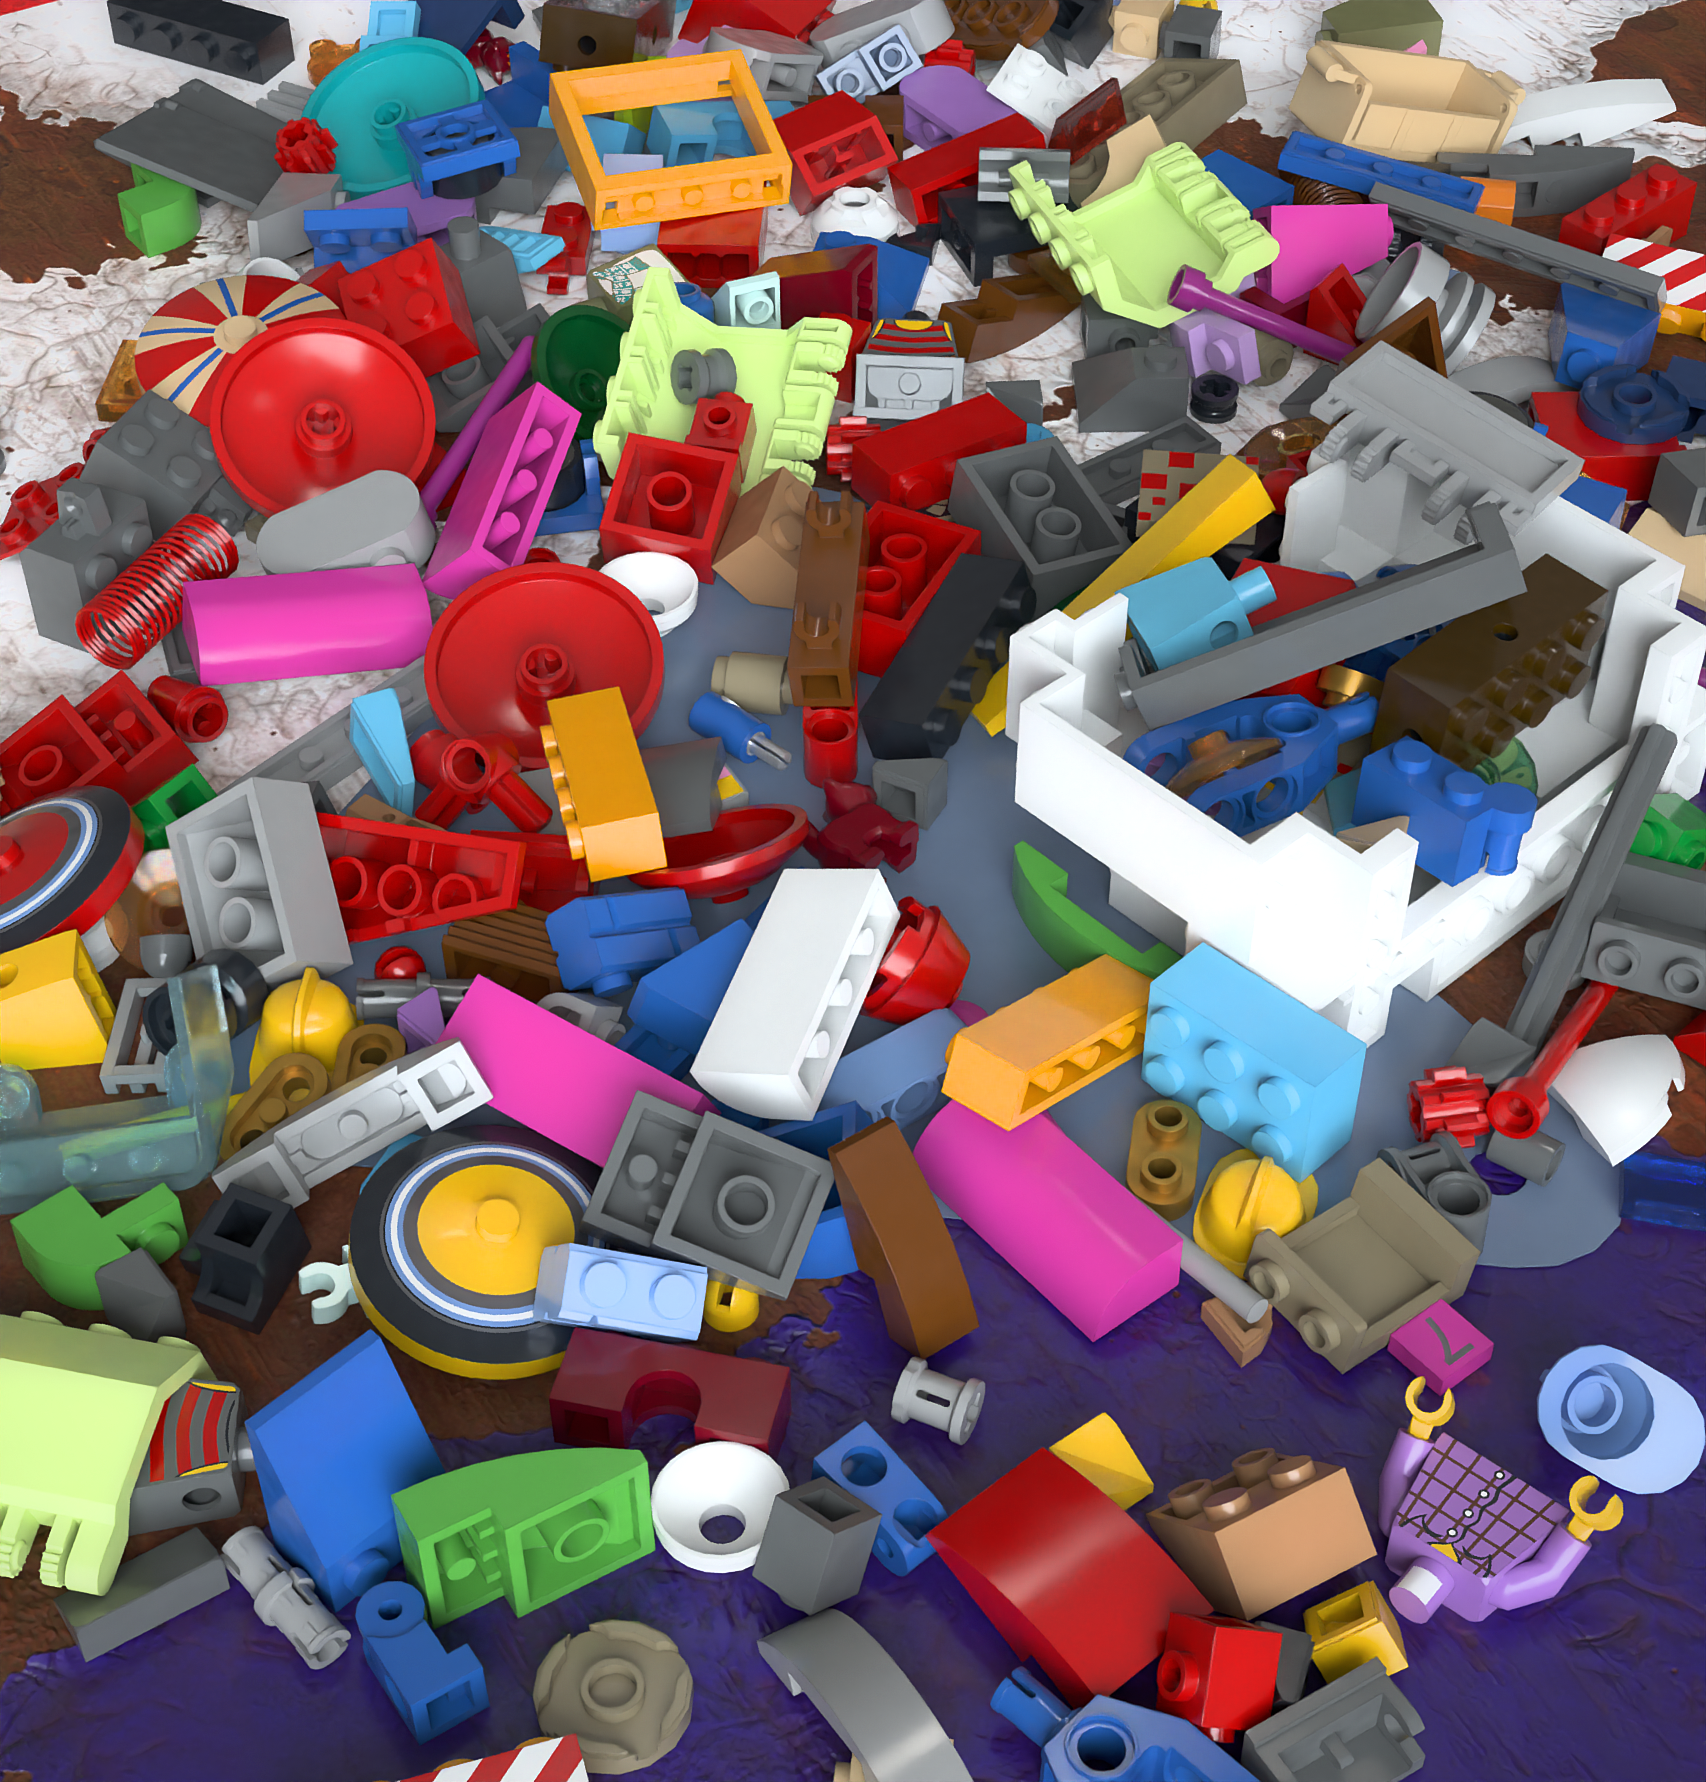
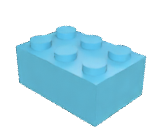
M1202 942L1150 983L1141 1079L1151 1085L1159 1094L1192 1108L1209 1127L1224 1133L1243 1147L1249 1149L1260 1160L1266 1155L1273 1157L1275 1165L1283 1168L1292 1179L1301 1183L1351 1140L1367 1044Z

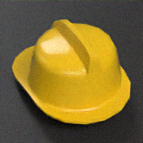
M306 967L302 979H296L280 985L270 993L265 1001L249 1066L250 1086H252L272 1061L289 1053H305L318 1059L324 1066L332 1084L340 1041L348 1032L364 1025V1020H357L356 1006L349 1002V999L339 986L328 980L320 979L315 967ZM298 1089L289 1096L288 1100L292 1102L301 1101L308 1095L309 1090Z
M1247 1148L1235 1150L1219 1159L1209 1174L1194 1215L1192 1236L1195 1243L1241 1280L1248 1281L1243 1275L1256 1235L1269 1228L1280 1238H1283L1313 1219L1318 1204L1319 1189L1313 1174L1308 1176L1303 1182L1298 1183L1283 1168L1274 1164L1273 1157L1266 1155L1260 1160L1255 1153Z

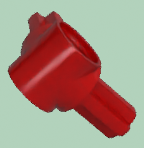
M488 731L455 740L445 748L439 767V774L442 780L415 811V816L419 820L440 826L447 831L470 803L486 804L492 801L521 832L540 833L551 822L553 811L518 775L522 765L519 763L517 747L511 738L502 732ZM476 750L480 752V754L484 758V774L481 773L476 766Z

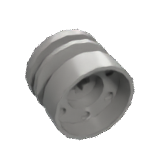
M1416 242L1400 253L1375 285L1357 320L1355 335L1363 343L1423 299L1430 297L1436 302L1448 377L1465 359L1483 332L1493 311L1496 294L1483 283L1474 285V279L1465 271L1457 273L1447 281L1451 266L1448 260L1421 242Z

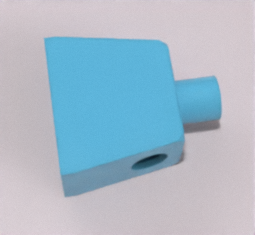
M1209 557L1200 558L1114 592L1115 595L1121 593L1129 598L1127 624L1133 638H1136L1143 655L1154 672L1253 636L1254 633L1246 615L1277 600L1273 586L1261 566L1228 581L1215 561Z

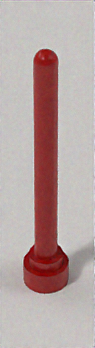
M1591 980L1524 1076L1508 1078L1498 1086L1486 1107L1488 1119L1498 1132L1513 1139H1525L1536 1133L1549 1113L1548 1089L1617 992L1618 986Z

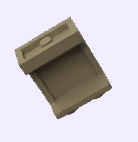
M1379 1157L1359 1170L1351 1195L1283 1238H1280L1269 1228L1256 1235L1243 1276L1251 1283L1252 1288L1268 1301V1304L1273 1305L1300 1332L1305 1343L1314 1352L1322 1354L1341 1374H1344L1387 1346L1390 1334L1439 1299H1443L1449 1305L1463 1296L1481 1252Z

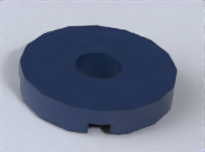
M1621 364L1604 367L1589 374L1583 381L1582 389L1578 395L1577 414L1586 427L1602 437L1626 444L1647 445L1661 443L1679 435L1687 424L1690 395L1678 380L1663 371L1652 369L1650 376L1644 373H1637L1638 366Z

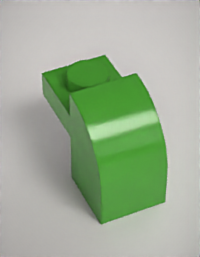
M131 163L135 188L117 194L126 237L148 258L180 247L193 239L200 231L202 224L196 189Z
M164 1182L103 1218L100 1217L79 1191L71 1185L10 1220L25 1268L53 1299L66 1306L81 1310H104L95 1280V1273L100 1268L140 1247L143 1251L147 1250L154 1261L160 1264L170 1258L176 1251L185 1247L189 1241L179 1199Z

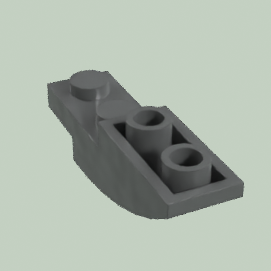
M1535 145L1533 155L1437 152L1436 163L1451 164L1450 175L1458 178L1460 176L1515 180L1516 194L1513 217H1530L1575 211L1629 180L1635 151L1634 148Z

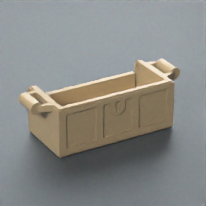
M1320 40L1316 41L1315 45L1306 54L1307 65L1288 108L1316 137L1396 160L1436 163L1437 152L1498 154L1516 116L1518 105L1525 99L1526 92L1503 71L1492 73L1475 67L1469 60Z

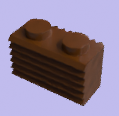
M518 899L517 909L454 922L453 926H449L448 934L443 935L441 945L447 979L476 978L478 974L483 977H491V981L536 1005L541 999L552 993H578L579 991H569V989H565L556 963L559 954L558 951H553L545 925L547 916L551 912L527 906L520 899Z

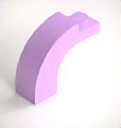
M1254 273L1244 277L1239 288L1229 295L1239 298L1241 292L1256 286ZM1203 308L1201 311H1195L1169 324L1172 347H1185L1189 375L1194 378L1212 369L1246 385L1261 376L1255 329L1206 308Z

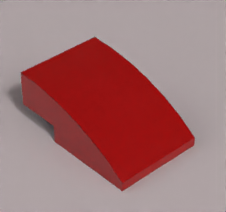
M121 669L76 707L61 694L0 744V767L2 769L0 773L5 781V784L0 787V793L3 797L2 801H0V816L50 792L86 785L110 788L119 793L131 807L162 782L192 763L196 764L199 760L147 697Z
M1044 1447L1030 1455L930 1530L925 1536L1022 1663L1030 1656H1033L1073 1709L1084 1708L1098 1694L1106 1697L1111 1696L1164 1653L1170 1611L1209 1615L1215 1610L1184 1572L1124 1510L1077 1470Z

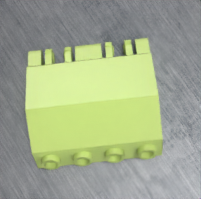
M1175 142L1147 156L1134 182L1074 212L1067 210L1064 204L1055 206L1050 187L1046 186L1043 179L1035 182L1031 166L1027 160L1008 169L1014 187L1013 190L1008 192V197L1016 215L1020 220L1028 218L1031 230L1041 245L1048 242L1055 262L1061 270L1069 268L1071 277L1081 295L1084 296L1090 293L1104 311L1160 329L1197 311L1192 309L1187 313L1167 304L1170 286L1177 271L1183 264L1205 272V279L1213 282V288L1230 294L1239 288L1244 277L1271 264L1277 258L1280 250L1279 243L1259 221L1250 219L1251 215L1246 207L1218 180L1214 173L1205 171L1206 166L1202 160L1183 142Z
M648 267L642 289H637L634 294V317L630 331L624 332L621 338V361L616 376H611L607 384L606 411L603 420L596 422L593 432L594 450L597 454L601 455L609 477L615 478L629 432L680 443L685 442L686 435L690 434L697 404L684 405L674 395L670 377L674 356L682 350L695 349L703 354L707 349L723 348L733 357L736 366L737 382L734 393L742 397L745 403H753L757 429L745 481L741 483L739 497L782 466L786 467L799 481L805 482L812 489L811 485L814 484L816 471L813 470L814 467H810L802 459L814 461V459H818L821 456L823 442L825 441L835 403L834 396L837 395L839 382L836 381V378L828 375L827 372L837 373V371H841L844 368L845 357L853 333L850 325L839 319L804 317L788 330L717 326L681 304L670 268Z
M34 1311L22 1312L20 1318L0 1314V1576L14 1578L22 1571V1567L26 1563V1557L29 1555L37 1530L41 1524L52 1527L46 1543V1550L43 1552L42 1560L40 1561L39 1579H42L41 1583L60 1588L62 1585H66L69 1590L104 1596L109 1591L128 1541L130 1498L165 1400L190 1378L218 1381L197 1346L183 1339L168 1336L160 1337L157 1343L132 1339L123 1330L105 1324H92L88 1330L66 1327L59 1320Z

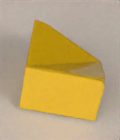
M1106 1412L1096 1416L1049 1447L1051 1453L1077 1470L1124 1511L1154 1490V1484L1117 1424Z
M1373 1580L1362 1583L1315 1605L1303 1613L1306 1634L1312 1635L1311 1641L1315 1642L1312 1659L1327 1684L1375 1657H1378L1387 1668L1386 1674L1388 1676L1409 1667L1400 1627Z

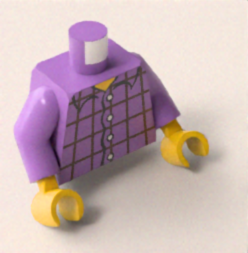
M1424 1376L1414 1379L1408 1386L1405 1396L1407 1407L1413 1415L1408 1429L1399 1428L1379 1477L1378 1526L1384 1535L1389 1538L1385 1563L1391 1571L1400 1576L1399 1580L1389 1591L1392 1605L1405 1618L1420 1624L1426 1623L1441 1604L1468 1621L1478 1622L1483 1621L1497 1608L1508 1611L1554 1597L1592 1547L1591 1542L1587 1538L1593 1530L1606 1531L1620 1523L1623 1516L1622 1500L1615 1494L1608 1501L1606 1508L1600 1513H1586V1502L1596 1492L1600 1482L1592 1475L1582 1477L1574 1483L1570 1490L1569 1503L1575 1515L1567 1524L1570 1513L1569 1509L1443 1432L1436 1443L1430 1439L1429 1436L1433 1427L1443 1425L1454 1414V1396L1448 1387L1440 1409L1432 1413L1422 1412L1417 1407V1401L1423 1392L1426 1379Z

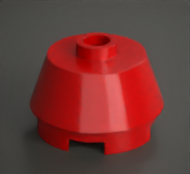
M912 896L904 897L898 901L897 909L903 912V914L900 915L859 1011L862 1016L899 1026H904L936 1009L950 1008L963 988V979L968 970L971 957L969 950L939 907L935 905L926 907Z

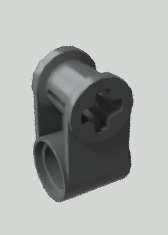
M1441 1131L1433 1134L1429 1143L1402 1151L1393 1146L1378 1151L1376 1159L1380 1157L1468 1239L1481 1252V1255L1485 1242L1492 1194L1488 1185L1479 1177L1465 1157L1457 1139L1450 1132Z

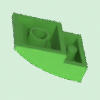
M573 1448L517 1454L460 1468L391 1494L407 1583L413 1585L421 1593L428 1620L433 1629H437L502 1596H505L517 1618H520L656 1551L648 1463L640 1450Z

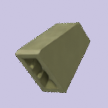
M1349 0L1323 11L1321 31L1316 32L1315 43L1316 41L1326 40L1404 51L1423 40L1427 46L1426 54L1439 56L1444 20L1429 0Z

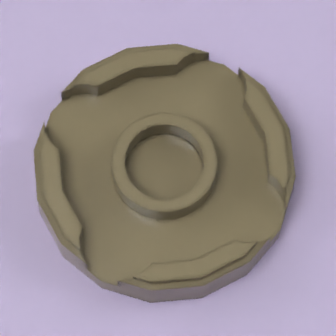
M607 1619L589 1624L590 1631L580 1633L573 1639L568 1634L553 1645L537 1669L533 1703L541 1736L556 1739L576 1733L585 1769L588 1773L624 1774L648 1767L674 1749L690 1724L694 1698L692 1676L688 1664L686 1665L685 1660L679 1655L676 1644L665 1633L639 1621Z

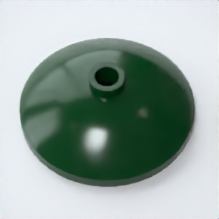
M589 305L568 306L555 312L539 327L531 348V369L534 382L538 381L582 414L573 436L579 444V440L593 439L596 422L603 420L607 407V384L610 377L617 374L621 361V338L624 332L630 331L631 327L630 324L617 315L602 308Z

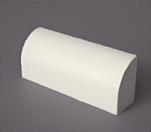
M879 869L783 870L689 1071L698 1084L710 1095L736 1110L753 1116L768 1119L813 1121L900 918V913Z

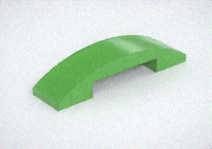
M1024 840L1014 845L1012 894L1016 907L1031 935L1043 950L1068 973L1076 967L1080 968L1096 958L1107 954L1155 980L1183 958L1161 941L1143 954L1066 898L1068 879L1066 871Z

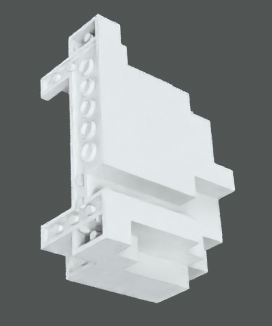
M1321 443L1311 451L1307 462L1308 476L1298 479L1289 487L1285 499L1286 518L1284 534L1279 547V556L1281 558L1278 562L1272 564L1316 573L1345 572L1354 580L1358 587L1379 580L1380 577L1377 578L1376 574L1383 567L1401 564L1419 565L1473 545L1475 542L1473 539L1471 543L1464 545L1454 539L1455 536L1453 535L1455 534L1457 523L1467 509L1460 504L1436 525H1431L1422 519L1421 515L1425 507L1424 505L1432 493L1450 477L1449 475H1446L1431 487L1389 462L1364 483L1351 476L1350 473L1355 458L1365 448L1363 445L1356 444L1345 455L1338 458L1337 461L1330 463L1320 457ZM1559 496L1515 537L1509 534L1521 571L1547 553L1609 590L1601 616L1605 619V628L1596 644L1592 647L1587 664L1591 667V675L1583 690L1575 698L1568 699L1565 697L1552 707L1546 718L1536 728L1531 729L1527 727L1512 738L1518 747L1517 759L1508 769L1499 774H1488L1476 766L1471 772L1482 778L1486 784L1492 785V780L1523 767L1530 769L1532 786L1528 789L1535 794L1538 800L1532 828L1522 836L1517 857V869L1512 874L1506 876H1495L1485 873L1489 859L1488 855L1485 866L1480 868L1477 874L1451 887L1415 864L1419 842L1398 828L1360 854L1337 839L1336 836H1333L1324 791L1315 804L1310 803L1304 809L1303 816L1296 812L1290 817L1245 836L1238 837L1214 821V815H1205L1123 760L1127 748L1135 739L1150 731L1138 707L1129 711L1126 710L1114 678V674L1119 673V668L1123 667L1118 648L1124 646L1129 598L1121 593L1114 595L1095 608L1088 609L1076 620L1055 608L1031 624L1021 627L1015 634L1010 636L1005 735L1018 743L1015 802L1108 866L1111 873L1108 904L1183 957L1204 942L1365 1042L1368 1048L1385 1034L1392 990L1395 986L1401 984L1424 1001H1429L1566 895L1638 734L1644 726H1650L1653 723L1663 725L1667 730L1674 732L1678 739V744L1655 794L1678 793L1689 801L1700 792L1706 769V689L1697 683L1706 651V626L1675 609L1685 565ZM1435 626L1429 628L1430 634H1436ZM1519 774V775L1516 777V779H1519V780H1520V779L1524 778L1525 775H1524V774ZM1262 787L1257 795L1256 802L1265 799L1272 790Z

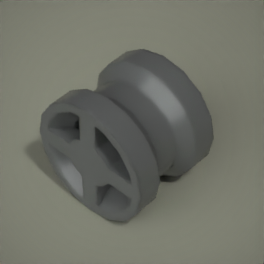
M723 348L707 349L703 354L695 349L682 350L674 356L671 364V386L675 397L684 405H695L698 403L699 398L714 399L717 393H734L736 389V366L733 357Z

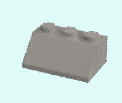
M250 777L165 827L196 960L213 949L226 948L239 952L252 961L263 975L268 989V996L280 985L296 979H302L306 967H315L320 979L324 980L353 964L308 783Z

